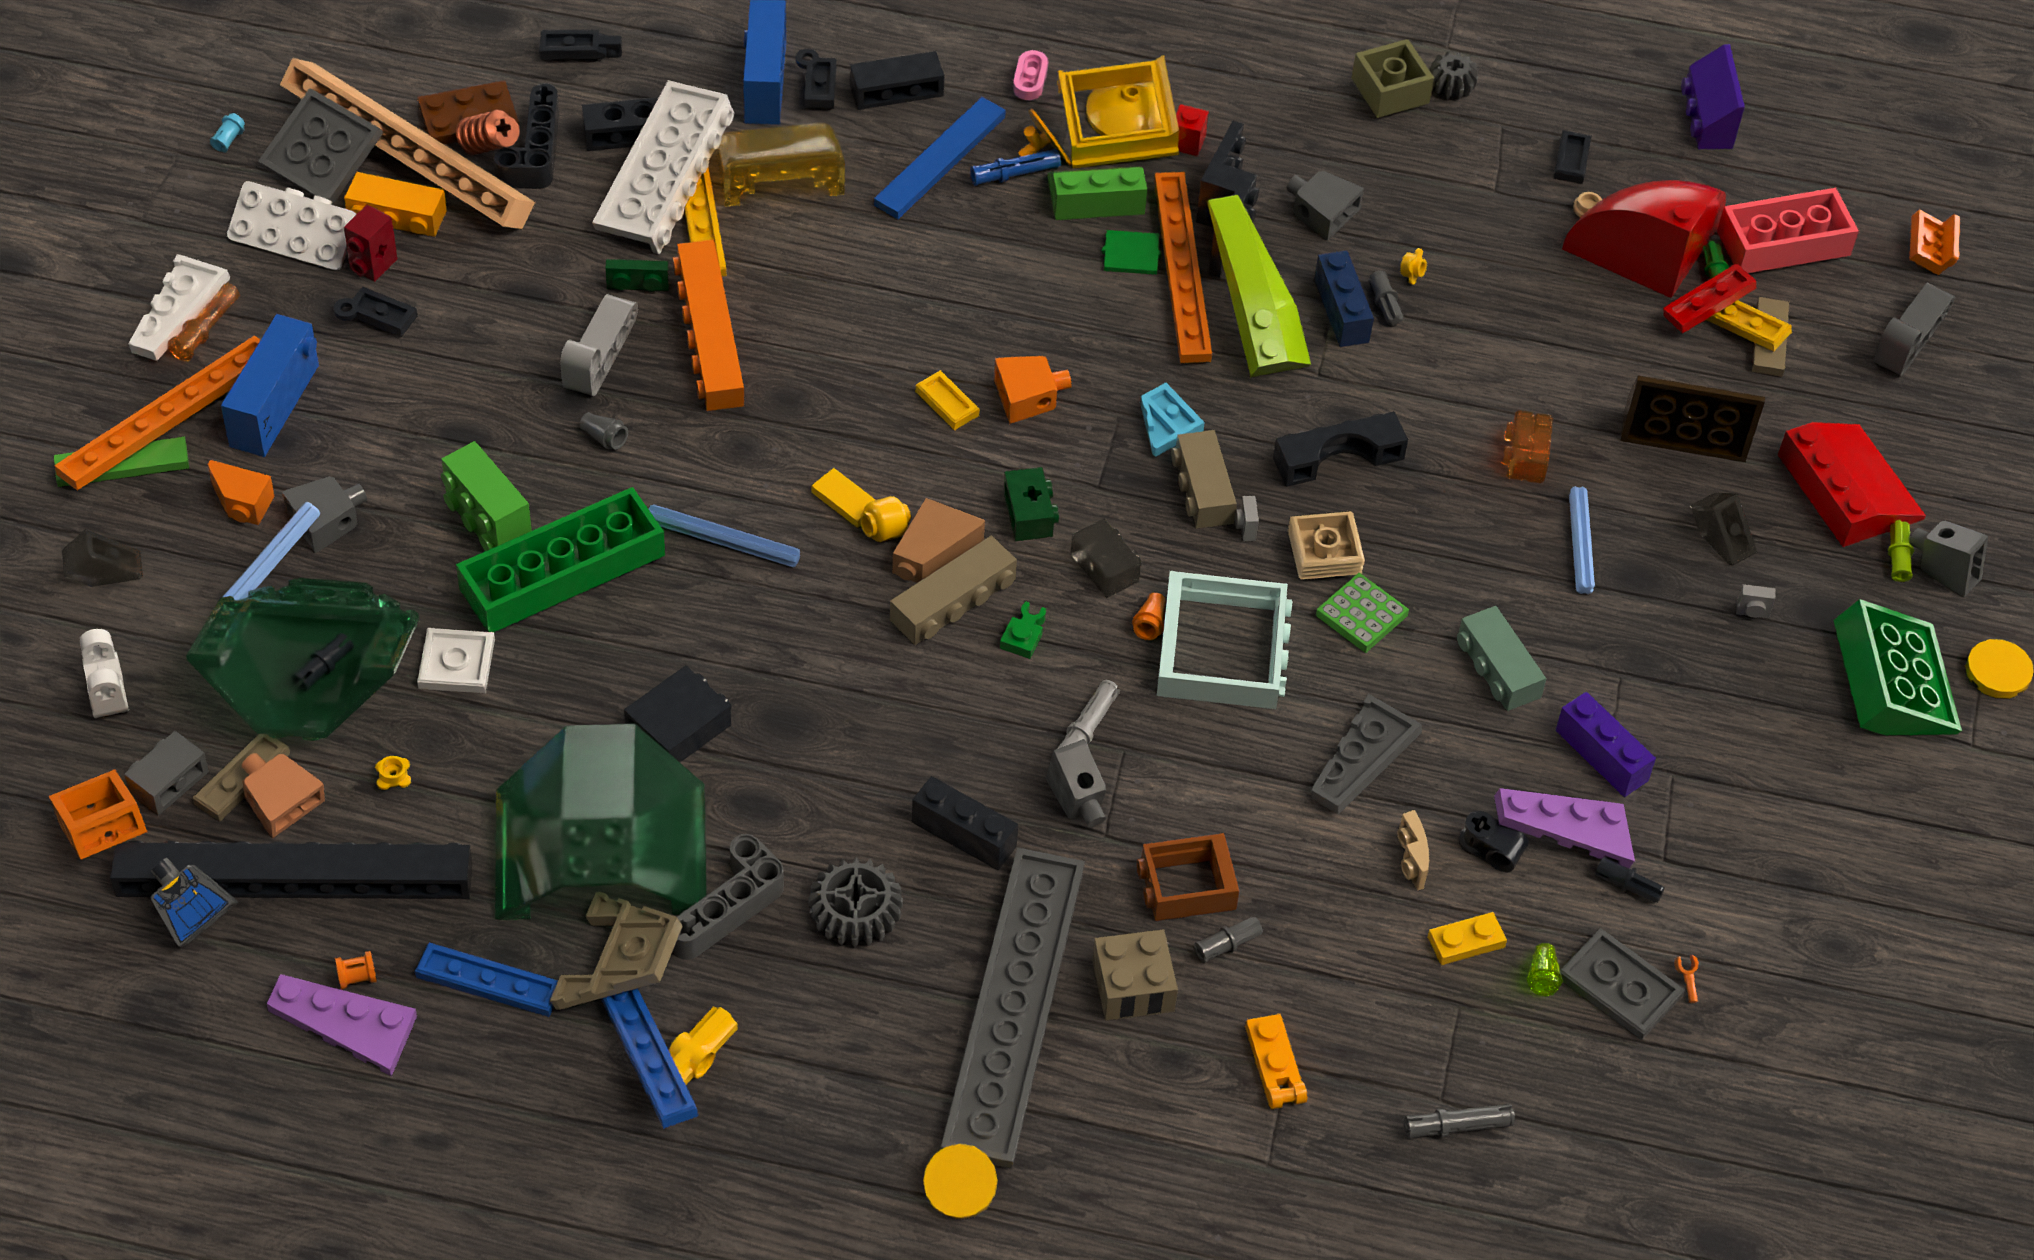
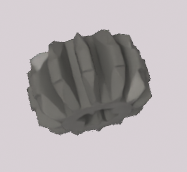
M1447 51L1445 56L1437 55L1429 67V71L1434 77L1432 89L1436 90V95L1444 94L1447 100L1450 96H1454L1458 100L1463 95L1470 96L1478 81L1477 63L1471 62L1470 56H1460V52L1452 55Z

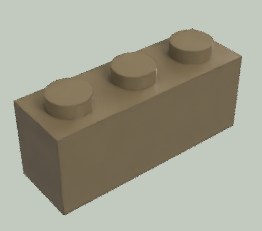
M1215 430L1178 434L1176 448H1172L1171 457L1173 466L1179 467L1178 481L1181 492L1186 491L1185 504L1187 515L1189 517L1193 516L1196 529L1234 524L1237 503Z

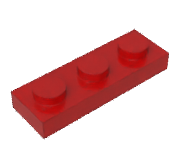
M1736 263L1663 308V316L1683 334L1755 290L1756 280Z

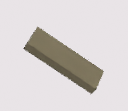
M1758 298L1756 309L1788 323V301ZM1787 338L1774 352L1754 343L1752 372L1783 377Z
M263 730L192 798L194 805L220 822L245 798L243 780L249 775L242 768L243 761L251 754L257 753L267 763L278 754L288 756L290 754L289 747Z

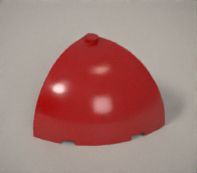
M1679 180L1652 181L1624 188L1605 197L1584 213L1568 232L1562 250L1672 298L1700 256L1704 245H1707L1717 230L1723 208L1726 204V193L1708 185Z

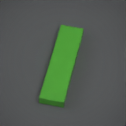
M185 437L152 441L91 482L189 468ZM73 453L54 455L55 465ZM56 475L58 487L69 486L67 482Z

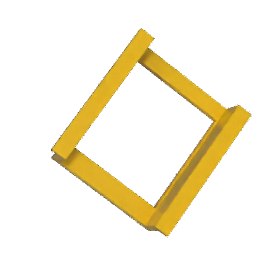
M1164 55L1155 61L1071 72L1058 71L1057 86L1059 94L1062 93L1071 141V163L1073 169L1179 155V129ZM1153 81L1162 128L1088 138L1082 137L1075 91Z

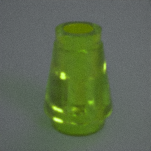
M1541 943L1535 947L1527 977V983L1532 992L1539 996L1555 994L1562 984L1556 950L1549 943Z

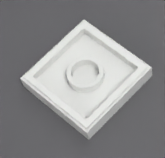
M427 628L417 681L418 689L486 693L495 642L494 632Z

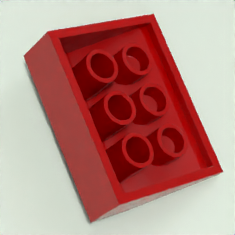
M1811 422L1785 431L1778 456L1842 547L1889 532L1890 526L1896 520L1908 522L1910 525L1925 519L1926 515L1860 424Z

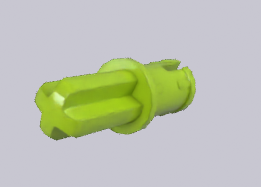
M1896 520L1890 526L1891 546L1888 548V555L1892 561L1891 577L1897 582H1905L1913 577L1911 556L1914 554V547L1909 542L1910 525L1908 522Z

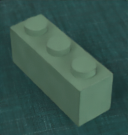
M1497 606L1462 618L1459 633L1457 634L1458 644L1464 652L1467 651L1473 660L1477 673L1483 676L1490 685L1493 697L1500 701L1507 711L1540 699L1543 694L1546 677Z

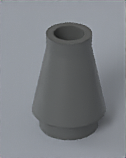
M590 412L584 414L581 418L580 428L590 434L606 449H619L625 444L628 437V428L624 426L621 420L594 415Z

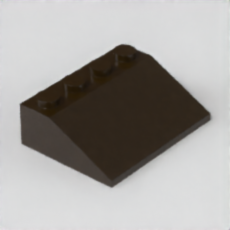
M1638 375L1626 402L1620 441L1746 463L1765 404V397Z

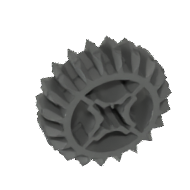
M857 856L851 864H847L843 858L839 862V867L829 863L827 873L819 871L817 882H812L810 896L808 897L810 917L812 921H816L818 932L825 931V936L828 940L837 936L840 946L846 940H849L854 948L862 940L870 946L872 937L882 941L885 937V931L892 933L895 928V922H899L901 908L903 907L901 887L899 883H895L893 872L885 874L886 869L883 864L874 868L871 858L865 864H861ZM855 895H857V909H854Z

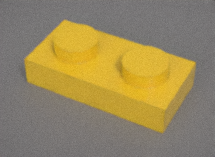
M1494 912L1430 929L1428 933V939L1441 965L1505 948L1507 942Z

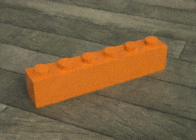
M706 240L677 244L678 257H672L675 276H681V281H677L679 300L685 299L686 305L682 306L684 325L690 324L691 330H687L689 349H695L696 354L691 355L693 373L700 374V380L696 381L698 399L705 400L706 411L743 407L744 385L715 241Z

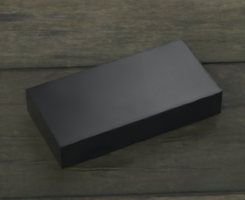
M1562 130L1553 179L1583 184L1591 135Z

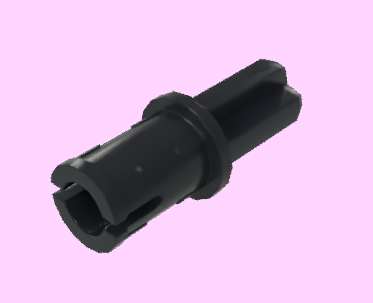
M1605 856L1597 867L1595 877L1621 888L1623 893L1629 890L1655 903L1660 901L1664 893L1662 885L1637 874V869L1634 867L1629 869Z

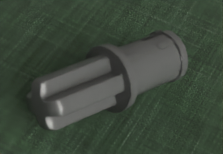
M1385 271L1373 272L1369 276L1368 282L1375 294L1374 302L1377 307L1381 308L1386 322L1390 326H1396L1397 323L1403 321V314L1397 302L1398 294L1392 289Z
M1256 917L1249 918L1230 928L1222 926L1220 931L1214 935L1195 942L1194 949L1200 961L1206 963L1220 954L1228 951L1231 953L1235 952L1238 945L1261 935L1263 929Z

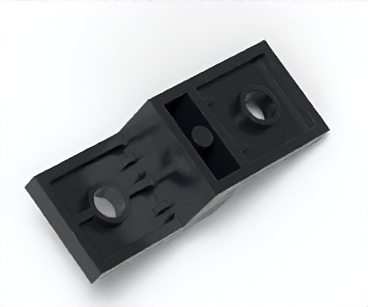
M1232 121L1201 179L1197 223L1213 227L1207 203L1208 200L1234 195L1239 196L1251 221L1254 222L1257 210L1253 209V206L1258 199L1259 188H1255L1257 175L1241 170L1243 158H1240V155L1246 144V137H1243V123ZM1214 231L1209 274L1220 278L1224 267Z

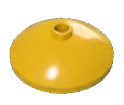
M1153 82L1094 89L1088 97L1086 104L1087 119L1092 128L1101 136L1162 128Z

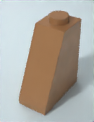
M926 498L893 552L892 573L904 580L920 582L984 540L985 520Z

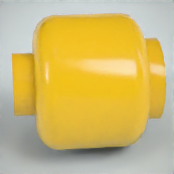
M894 496L869 502L860 516L863 532L867 537H871L876 542H885L903 536L907 531L908 522L911 520L910 510L907 505L902 504Z

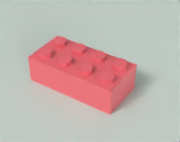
M1836 188L1724 206L1717 233L1733 265L1737 263L1747 273L1851 256L1859 232Z

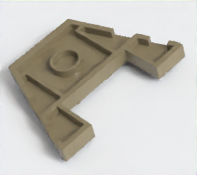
M596 892L586 915L587 920L591 926L614 925L593 975H561L550 1001L555 1009H564L659 983L682 929L679 919L676 916L645 906L642 909L631 906L629 901L620 898L617 901L609 899L607 894Z

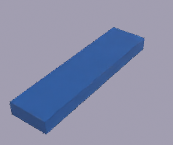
M428 943L415 970L416 978L550 1017L554 1008L550 999L558 980L433 943Z

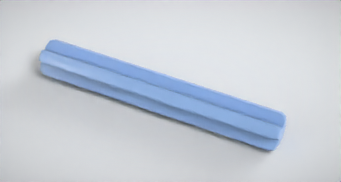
M1575 486L1570 490L1569 502L1576 590L1580 594H1591L1595 582L1588 492L1585 487L1578 488Z
M305 502L226 592L222 598L226 605L233 610H238L320 516L319 510L314 505Z

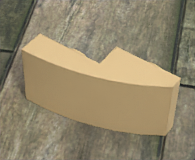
M1412 810L1402 814L1397 835L1401 846L1405 849L1404 857L1401 861L1403 874L1408 880H1412L1417 890L1424 889L1429 868V848L1422 823L1416 811Z

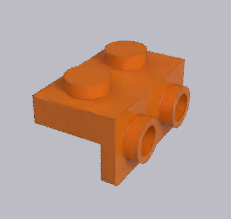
M1920 209L1913 214L1911 221L1910 260L1937 275L1941 274L1948 267H1952L1957 262L1960 254V217L1953 214L1943 223Z

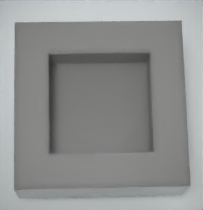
M1242 496L1241 509H1236L1235 526L1236 529H1241L1243 542L1256 541L1259 524L1256 497Z
M1743 584L1736 603V614L1754 618H1769L1775 601V588Z

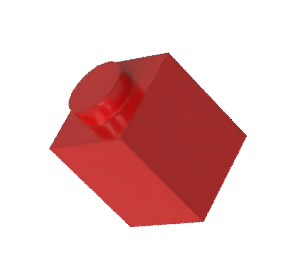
M1180 104L1176 113L1179 129V152L1194 156L1199 155L1206 137L1209 111Z

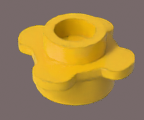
M1420 248L1416 249L1415 254L1406 253L1401 262V274L1404 277H1409V284L1412 285L1416 283L1418 277H1422L1425 274L1427 262L1422 258L1423 250Z
M388 756L379 761L375 766L376 771L379 773L377 786L382 790H387L389 787L400 786L405 788L411 783V777L407 774V769L410 767L409 761L398 756Z

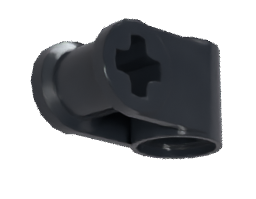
M1474 811L1467 816L1465 828L1460 832L1458 838L1459 845L1464 851L1487 862L1496 870L1505 873L1511 872L1515 868L1529 844L1528 838L1524 833L1500 825L1499 820L1484 811ZM1484 821L1483 828H1480L1481 822ZM1471 838H1475L1473 844H1470Z

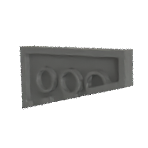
M1368 694L1364 700L1362 710L1352 720L1351 728L1346 737H1342L1339 742L1336 754L1333 759H1329L1311 790L1312 799L1339 815L1422 733V724Z

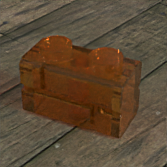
M1518 410L1515 412L1513 422H1507L1504 440L1510 441V446H1504L1502 464L1507 465L1506 476L1508 478L1526 479L1529 482L1536 483L1544 482L1549 463L1553 425L1552 415L1540 413L1533 415V412Z

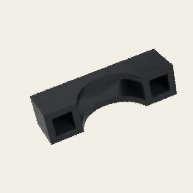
M1393 411L1276 438L1273 460L1286 487L1316 480L1319 465L1326 458L1336 454L1348 453L1358 455L1368 460L1374 466L1404 460L1408 438Z

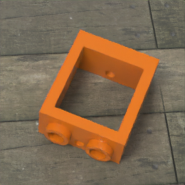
M115 769L49 796L59 825L80 860L147 832L137 802ZM94 803L92 808H87L88 805ZM112 831L111 836H105L106 832Z

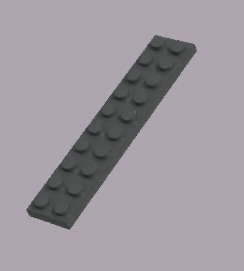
M1017 848L941 1150L956 1144L975 1146L989 1157L993 1165L1013 1168L1084 872L1085 861Z

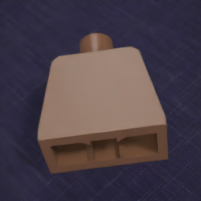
M253 753L242 763V768L249 775L243 780L245 798L272 838L325 801L324 784L284 754H278L266 763L257 753Z

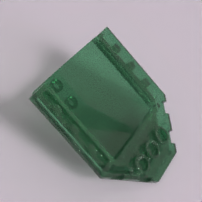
M297 578L289 580L288 586L275 590V587L270 585L248 591L247 598L234 600L232 596L221 598L195 639L186 658L257 734H268L272 738L297 736L309 741L321 738L326 739L394 676L419 622V615L412 609L406 610V612L400 609V602L386 594L377 596L373 593V587L364 582ZM338 633L345 634L347 638L338 647L341 648L351 640L354 649L335 664V670L331 674H324L308 691L300 690L298 687L307 677H304L295 685L291 678L292 674L296 673L311 660L310 656L315 650H322Z
M636 724L565 726L496 790L495 920L531 919V903L563 887L633 885L671 900L672 915L682 914L707 896L705 784Z

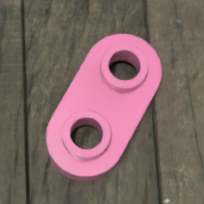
M1031 50L1020 55L1013 84L1014 94L1020 99L1034 100L1042 94L1048 69V59L1045 54Z

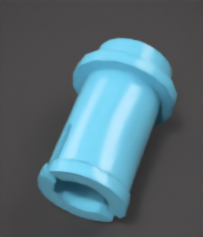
M233 113L229 114V116H224L221 127L210 139L212 147L218 151L226 152L236 136L244 132V120Z

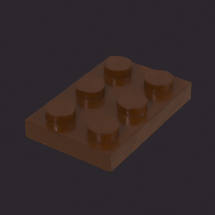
M505 80L417 97L427 134L442 144L458 142L456 129L462 119L494 110L504 111L515 119L519 125Z

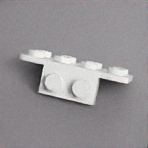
M247 181L242 185L227 236L230 240L337 271L342 268L347 253L344 226L356 213L334 206L332 201L319 196L309 199L304 197V193L295 189L286 188V191H281Z

